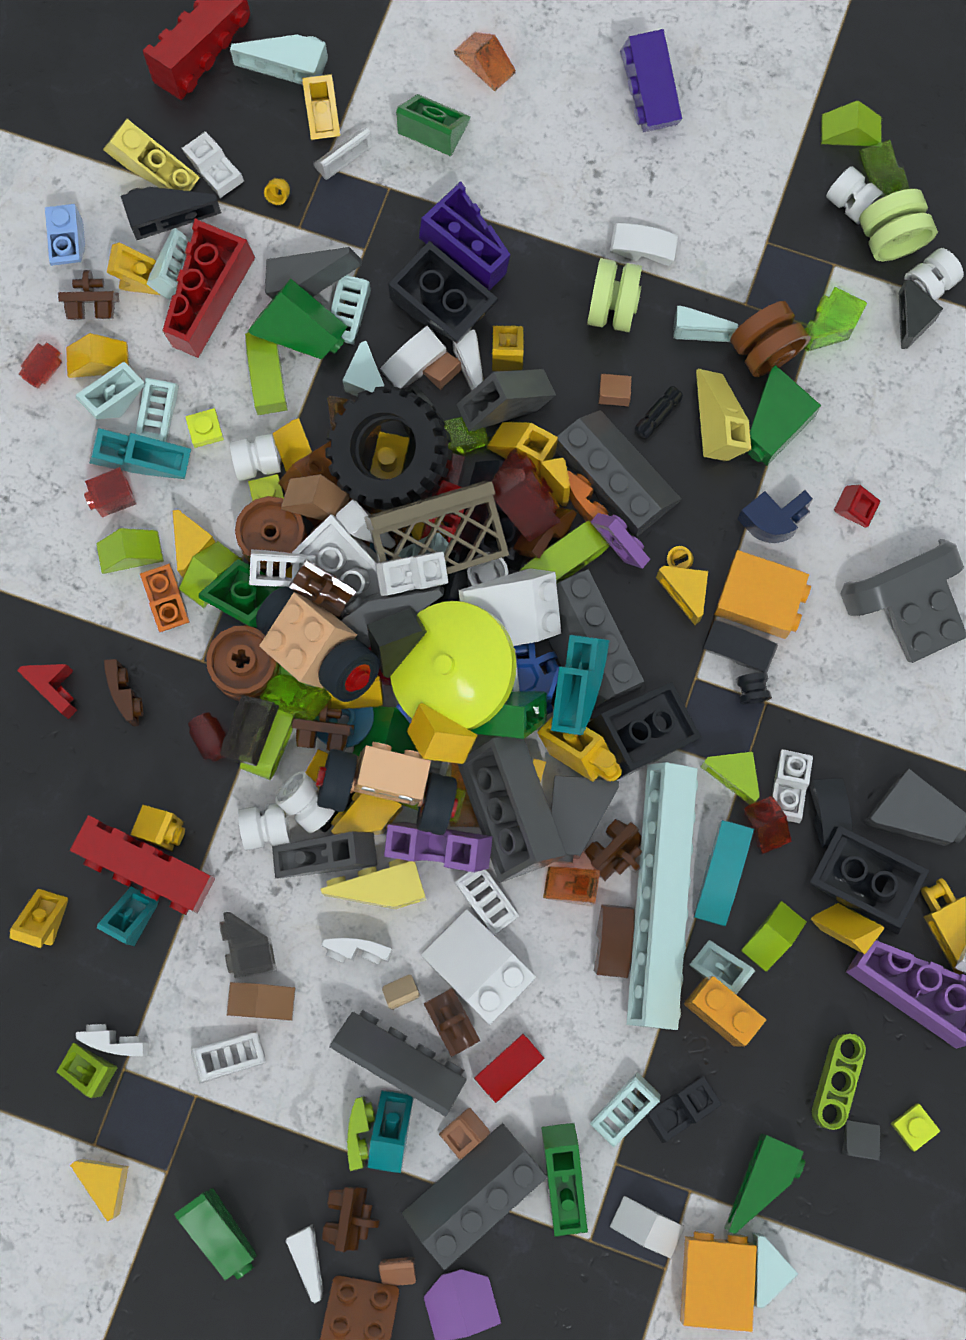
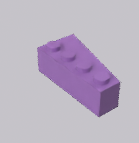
M877 940L866 954L858 951L846 973L954 1048L966 1046V975H959L944 969L943 966L936 963L923 961L914 957L913 954Z

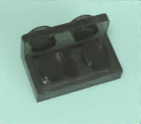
M242 695L234 711L233 720L227 736L223 740L219 755L235 764L245 763L257 767L279 706L270 701Z

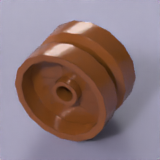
M786 301L776 302L758 311L739 326L730 338V342L740 355H748L745 364L755 377L770 373L775 365L779 368L801 352L811 339L801 323L792 324L796 315Z
M267 496L255 499L246 505L237 517L235 526L237 544L249 564L251 549L292 553L308 537L302 516L281 509L283 498ZM261 561L260 571L266 573L267 561ZM273 561V574L275 575L279 574L280 562ZM286 562V570L292 565L290 562Z
M248 625L233 626L221 631L211 642L207 652V670L211 679L228 698L239 702H254L266 697L272 686L278 683L281 675V665L259 647L266 635L259 629ZM245 661H248V662H249V664H245V663H244V668H240V665H241L243 662H245Z

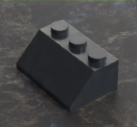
M503 460L475 462L469 485L482 481H492L495 490L493 497L509 552L508 556L502 558L507 564L508 569L519 571L523 556L514 551L513 547L533 522L543 484ZM487 504L476 505L469 518L484 525L489 516ZM467 522L459 538L473 545L481 529ZM491 523L489 529L494 531ZM486 532L478 549L485 553L499 551L496 537ZM456 541L453 548L463 546L467 556L471 549Z

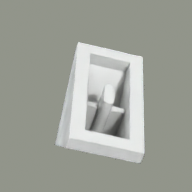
M623 1196L610 1224L612 1229L636 1243L669 1258L672 1257L685 1226L626 1196Z

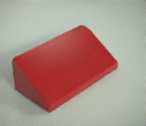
M523 1033L478 1073L474 1079L496 1103L545 1058Z

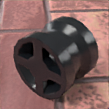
M766 672L751 673L736 678L737 686L741 688L742 692L739 697L740 704H755L772 698L771 692L767 690L766 686L768 681V674Z

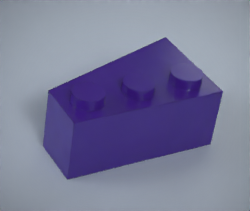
M664 29L629 36L620 53L628 78L629 91L633 95L636 106L634 114L637 125H641L643 133L678 125L682 120V114Z
M460 181L421 218L419 239L425 244L430 241L487 290H490L506 275L511 254L492 226L487 225L480 214V208L476 203L473 204L465 192L466 187Z

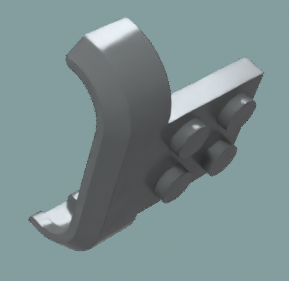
M944 539L938 540L939 546L878 575L858 582L844 583L840 593L848 615L851 616L866 615L887 608L906 659L911 663L966 638V630L947 583V579L961 572L964 569V565L956 544Z

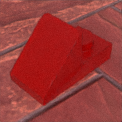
M68 665L21 666L17 670L67 719L77 711L71 704L74 698L62 686H59L73 672Z

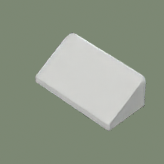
M368 128L358 130L313 163L325 180L332 177L372 147L370 130Z

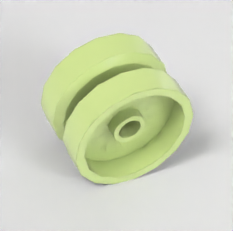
M905 189L889 194L868 206L861 213L859 221L865 235L871 237L868 244L875 260L890 261L907 256L926 246L937 235L938 231L931 214L926 213L928 206L921 190Z
M600 258L587 325L603 327L607 323L609 309L615 310L612 323L614 330L630 332L633 313L636 314L642 287L639 285L642 271L641 265L627 263L623 267L621 281H615L617 272L616 261Z

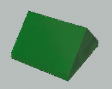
M419 94L398 106L396 111L398 134L449 156H452L470 120V116Z
M237 559L199 593V599L246 625L257 628L256 616L260 606L271 593L282 587L249 585L250 565Z
M383 706L373 707L374 720L368 736L362 742L355 745L353 754L360 756L361 751L366 745L372 746L373 742L392 746L391 751L404 754L405 750L418 752L407 733L410 725L409 721L398 708Z

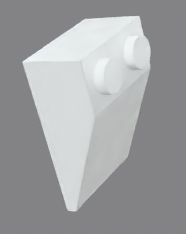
M333 514L322 522L292 552L315 556L316 565L354 587L356 592L348 603L359 596L363 600L369 595L380 593L376 563H379L377 554L361 539L350 535ZM345 609L343 610V612H342L341 615H340L342 618H343L344 613L347 612Z
M529 568L459 590L460 602L478 606L494 615L502 623L510 635L513 646L538 642L561 634L555 572Z
M467 909L421 954L489 1026L537 978Z

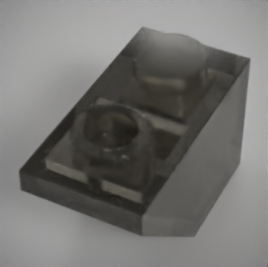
M231 912L223 913L224 921H221L219 925L222 940H228L230 953L225 954L228 973H234V978L243 979L276 972L277 967L272 939Z

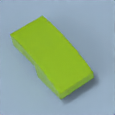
M365 1096L355 1099L349 1119L347 1150L350 1171L364 1168V1160L369 1159L366 1138L360 1139L359 1133L371 1130L370 1123L375 1122V1114L372 1102L366 1103Z

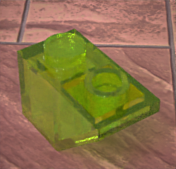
M834 287L829 297L823 295L816 309V312L820 313L817 321L810 320L805 329L811 339L804 347V350L812 351L849 340L867 302L837 287Z

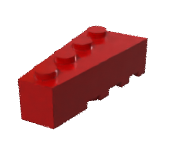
M196 0L194 10L191 13L184 11L177 17V26L172 31L166 28L158 35L161 41L155 47L149 44L142 50L153 83L180 100L187 93L192 92L204 71L211 69L216 56L222 49H226L230 45L236 31L240 27H244L250 17L248 1Z
M194 219L192 226L193 235L191 242L187 243L185 263L183 269L179 271L177 278L178 287L176 294L172 295L162 331L173 348L199 358L252 265L255 256L246 239Z
M90 815L87 816L69 850L86 858L83 865L100 873L104 867L114 872L112 879L128 887L131 882L143 886L140 893L158 901L160 896H163L172 901L169 905L170 908L187 915L189 910L196 913L199 912L215 880L211 875L169 856L142 841L140 842Z

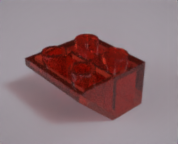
M515 448L509 453L492 480L495 490L493 497L524 537L531 542L560 522L556 511L560 506L552 495L554 490L547 484L545 478L542 477L540 479L535 473L537 468L528 455L522 457Z

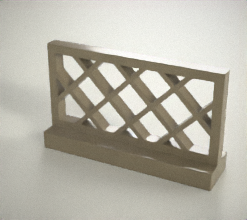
M482 481L365 516L366 526L370 530L379 563L387 561L385 554L391 556L390 560L401 558L398 555L406 540L421 547L418 555L425 554L426 550L430 553L437 552L429 547L437 531L452 538L444 552L445 562L447 561L452 564L446 567L447 574L508 556L509 552L493 497L495 490L492 481ZM482 503L487 504L489 516L484 525L469 518L475 506ZM468 508L465 514L459 512V510ZM449 513L462 518L454 535L439 527L445 515ZM438 517L435 524L428 521L429 519ZM419 522L432 527L424 544L409 536L414 525ZM467 522L481 529L473 545L459 538ZM491 523L494 531L489 529ZM408 526L404 533L398 530ZM393 531L402 536L394 553L383 548L380 534ZM486 532L496 537L499 551L487 554L478 549ZM456 541L471 549L465 561L460 563L448 558ZM475 552L482 555L480 557L473 558Z

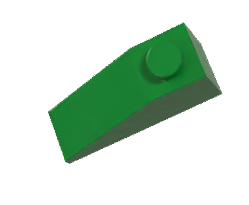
M568 1123L541 1127L554 1236L588 1232L575 1124Z
M761 1133L724 1228L728 1232L736 1234L789 1187L794 1178L798 1179L805 1165V1160L802 1159L804 1151Z

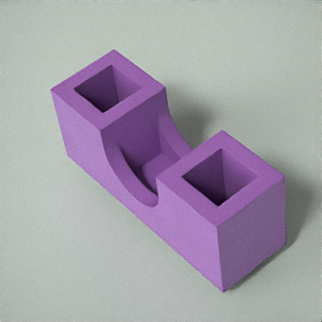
M391 823L387 827L384 856L413 862L420 860L444 863V867L478 872L489 869L493 836L446 829L444 835H437L418 830L416 823Z

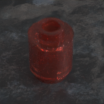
M47 342L43 346L37 343L20 365L22 369L18 375L33 387L39 389L42 384H47L62 364V360L58 358L61 352Z
M210 712L203 713L188 723L190 728L189 735L204 760L211 759L212 762H215L228 755V748L232 743L218 719L212 717Z

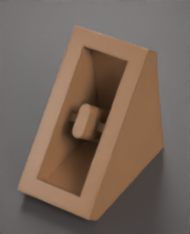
M321 474L293 478L289 480L281 509L325 521L331 514L336 517V514L350 502L351 498L348 493L342 491L340 487Z
M230 982L227 1016L292 1021L296 988Z

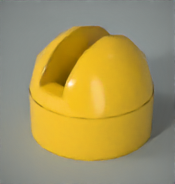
M278 178L269 181L264 189L265 198L274 205L284 204L290 192L288 183L284 179Z
M676 546L667 555L668 565L670 567L689 569L693 564V554L684 546ZM688 555V560L678 565H675L674 561L680 560Z

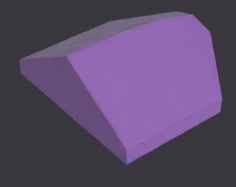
M463 1269L441 1275L424 1295L435 1340H455L469 1337L501 1324L490 1280L486 1275H480Z

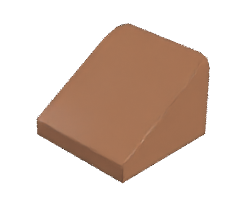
M446 352L425 368L423 374L441 390L462 370V364L456 357Z
M601 374L599 404L629 407L631 376Z
M467 1108L444 1128L439 1135L461 1160L490 1134V1131L471 1108Z
M415 1258L383 1259L380 1262L379 1270L382 1284L398 1286L416 1283Z

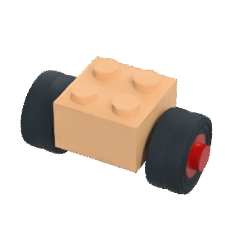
M287 586L275 590L260 606L256 616V625L266 636L259 647L299 682L320 688L324 687L336 699L342 702L357 699L374 683L380 668L378 657L363 643L354 640L357 634L332 613Z
M373 742L372 746L366 745L360 753L358 764L356 754L337 749L329 751L325 767H319L315 785L320 786L317 806L343 812L351 791L413 806L417 804L419 806L416 821L417 829L437 835H444L450 818L455 816L458 799L455 798L457 790V780L455 778L437 773H430L428 775L431 761L422 759L419 752L405 750L404 754L392 752V746L383 743Z

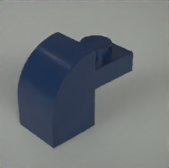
M804 490L781 509L768 493L764 491L741 510L738 520L750 534L763 542H784L794 536L799 528L796 524L810 513L808 507L813 498Z

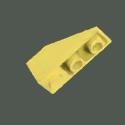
M128 119L121 124L103 149L125 168L159 188L191 191L200 178Z
M703 369L696 370L703 457L729 461L751 450L749 420L724 375Z
M402 859L390 861L388 863L389 868L377 871L376 867L360 870L357 872L358 877L347 881L345 876L326 881L327 887L320 888L321 893L327 897L395 910L426 900L415 861L408 862Z

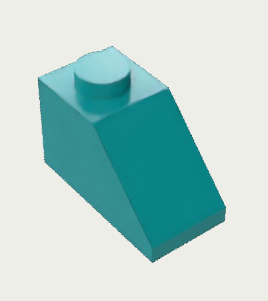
M381 1090L370 1142L368 1168L401 1173L414 1100L412 1096Z

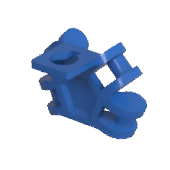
M534 642L514 646L516 649V659L519 656H528V659H517L520 691H546L547 715L553 713L551 702L557 687L559 666L556 662L558 657L555 651L536 658ZM540 666H545L548 674L544 675Z

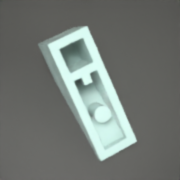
M283 36L235 43L230 48L234 65L302 85L303 77L322 75L328 60L326 43L313 36Z

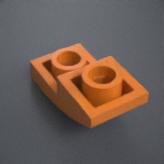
M568 470L570 482L569 499L582 518L587 522L592 521L598 513L607 515L608 511L603 505L596 501L590 502L593 488L590 487L591 483L581 474L577 473L574 475Z
M169 563L140 573L159 633L189 623L187 611L171 564Z

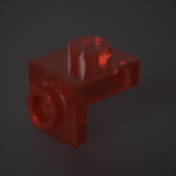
M769 796L744 808L745 815L752 823L757 847L762 854L792 842L786 814L774 797Z

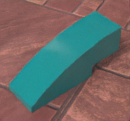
M98 428L89 463L131 473L185 479L191 449L130 433L127 436Z
M569 635L566 666H559L551 731L583 735L601 686L610 640Z
M724 820L719 823L693 918L726 926L754 831L753 828Z

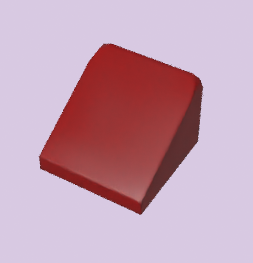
M847 485L834 508V512L863 527H869L881 501L861 485Z

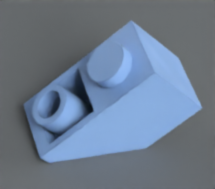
M68 204L45 207L50 265L81 262L85 251L83 219L76 205Z

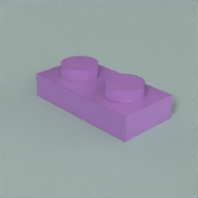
M598 513L591 521L593 526L624 563L643 569L650 558L642 550L644 545L641 541L627 532L626 523L616 515L608 516Z

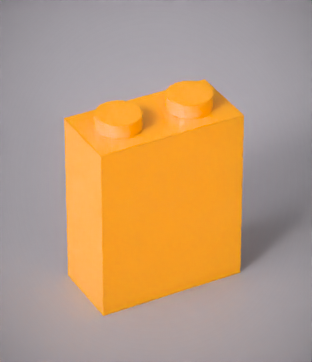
M737 550L714 615L786 639L791 631H797L802 614L797 613L800 602L806 603L811 590V585L806 584L809 574Z
M714 976L703 978L683 1003L734 1047H746L766 1021L763 1016Z
M694 1231V1237L685 1236L680 1321L683 1326L753 1332L757 1246L752 1242H748V1236L728 1234L727 1240L714 1239V1233Z

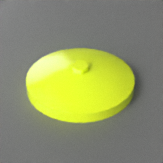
M448 601L423 609L417 615L427 633L390 676L396 699L402 709L412 719L419 704L423 703L466 729H475L491 720L501 710L512 691L516 677V655L510 635L494 615L469 603Z

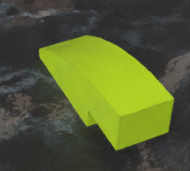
M249 332L245 333L251 387L257 415L288 411L278 344L253 336Z

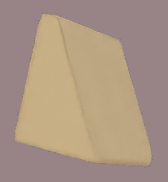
M406 975L382 987L387 1005L392 1010L421 996L411 975Z

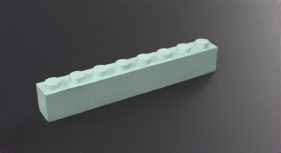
M668 762L647 765L641 839L642 853L640 854L626 1025L678 1030L681 1016L680 996L683 984V956L686 950L685 930L688 918V890L691 884L690 863L693 853V824L696 818L694 810L696 791L698 789V768Z

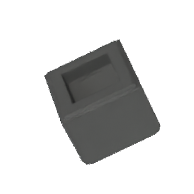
M847 1120L845 1123L842 1154L880 1160V1125Z

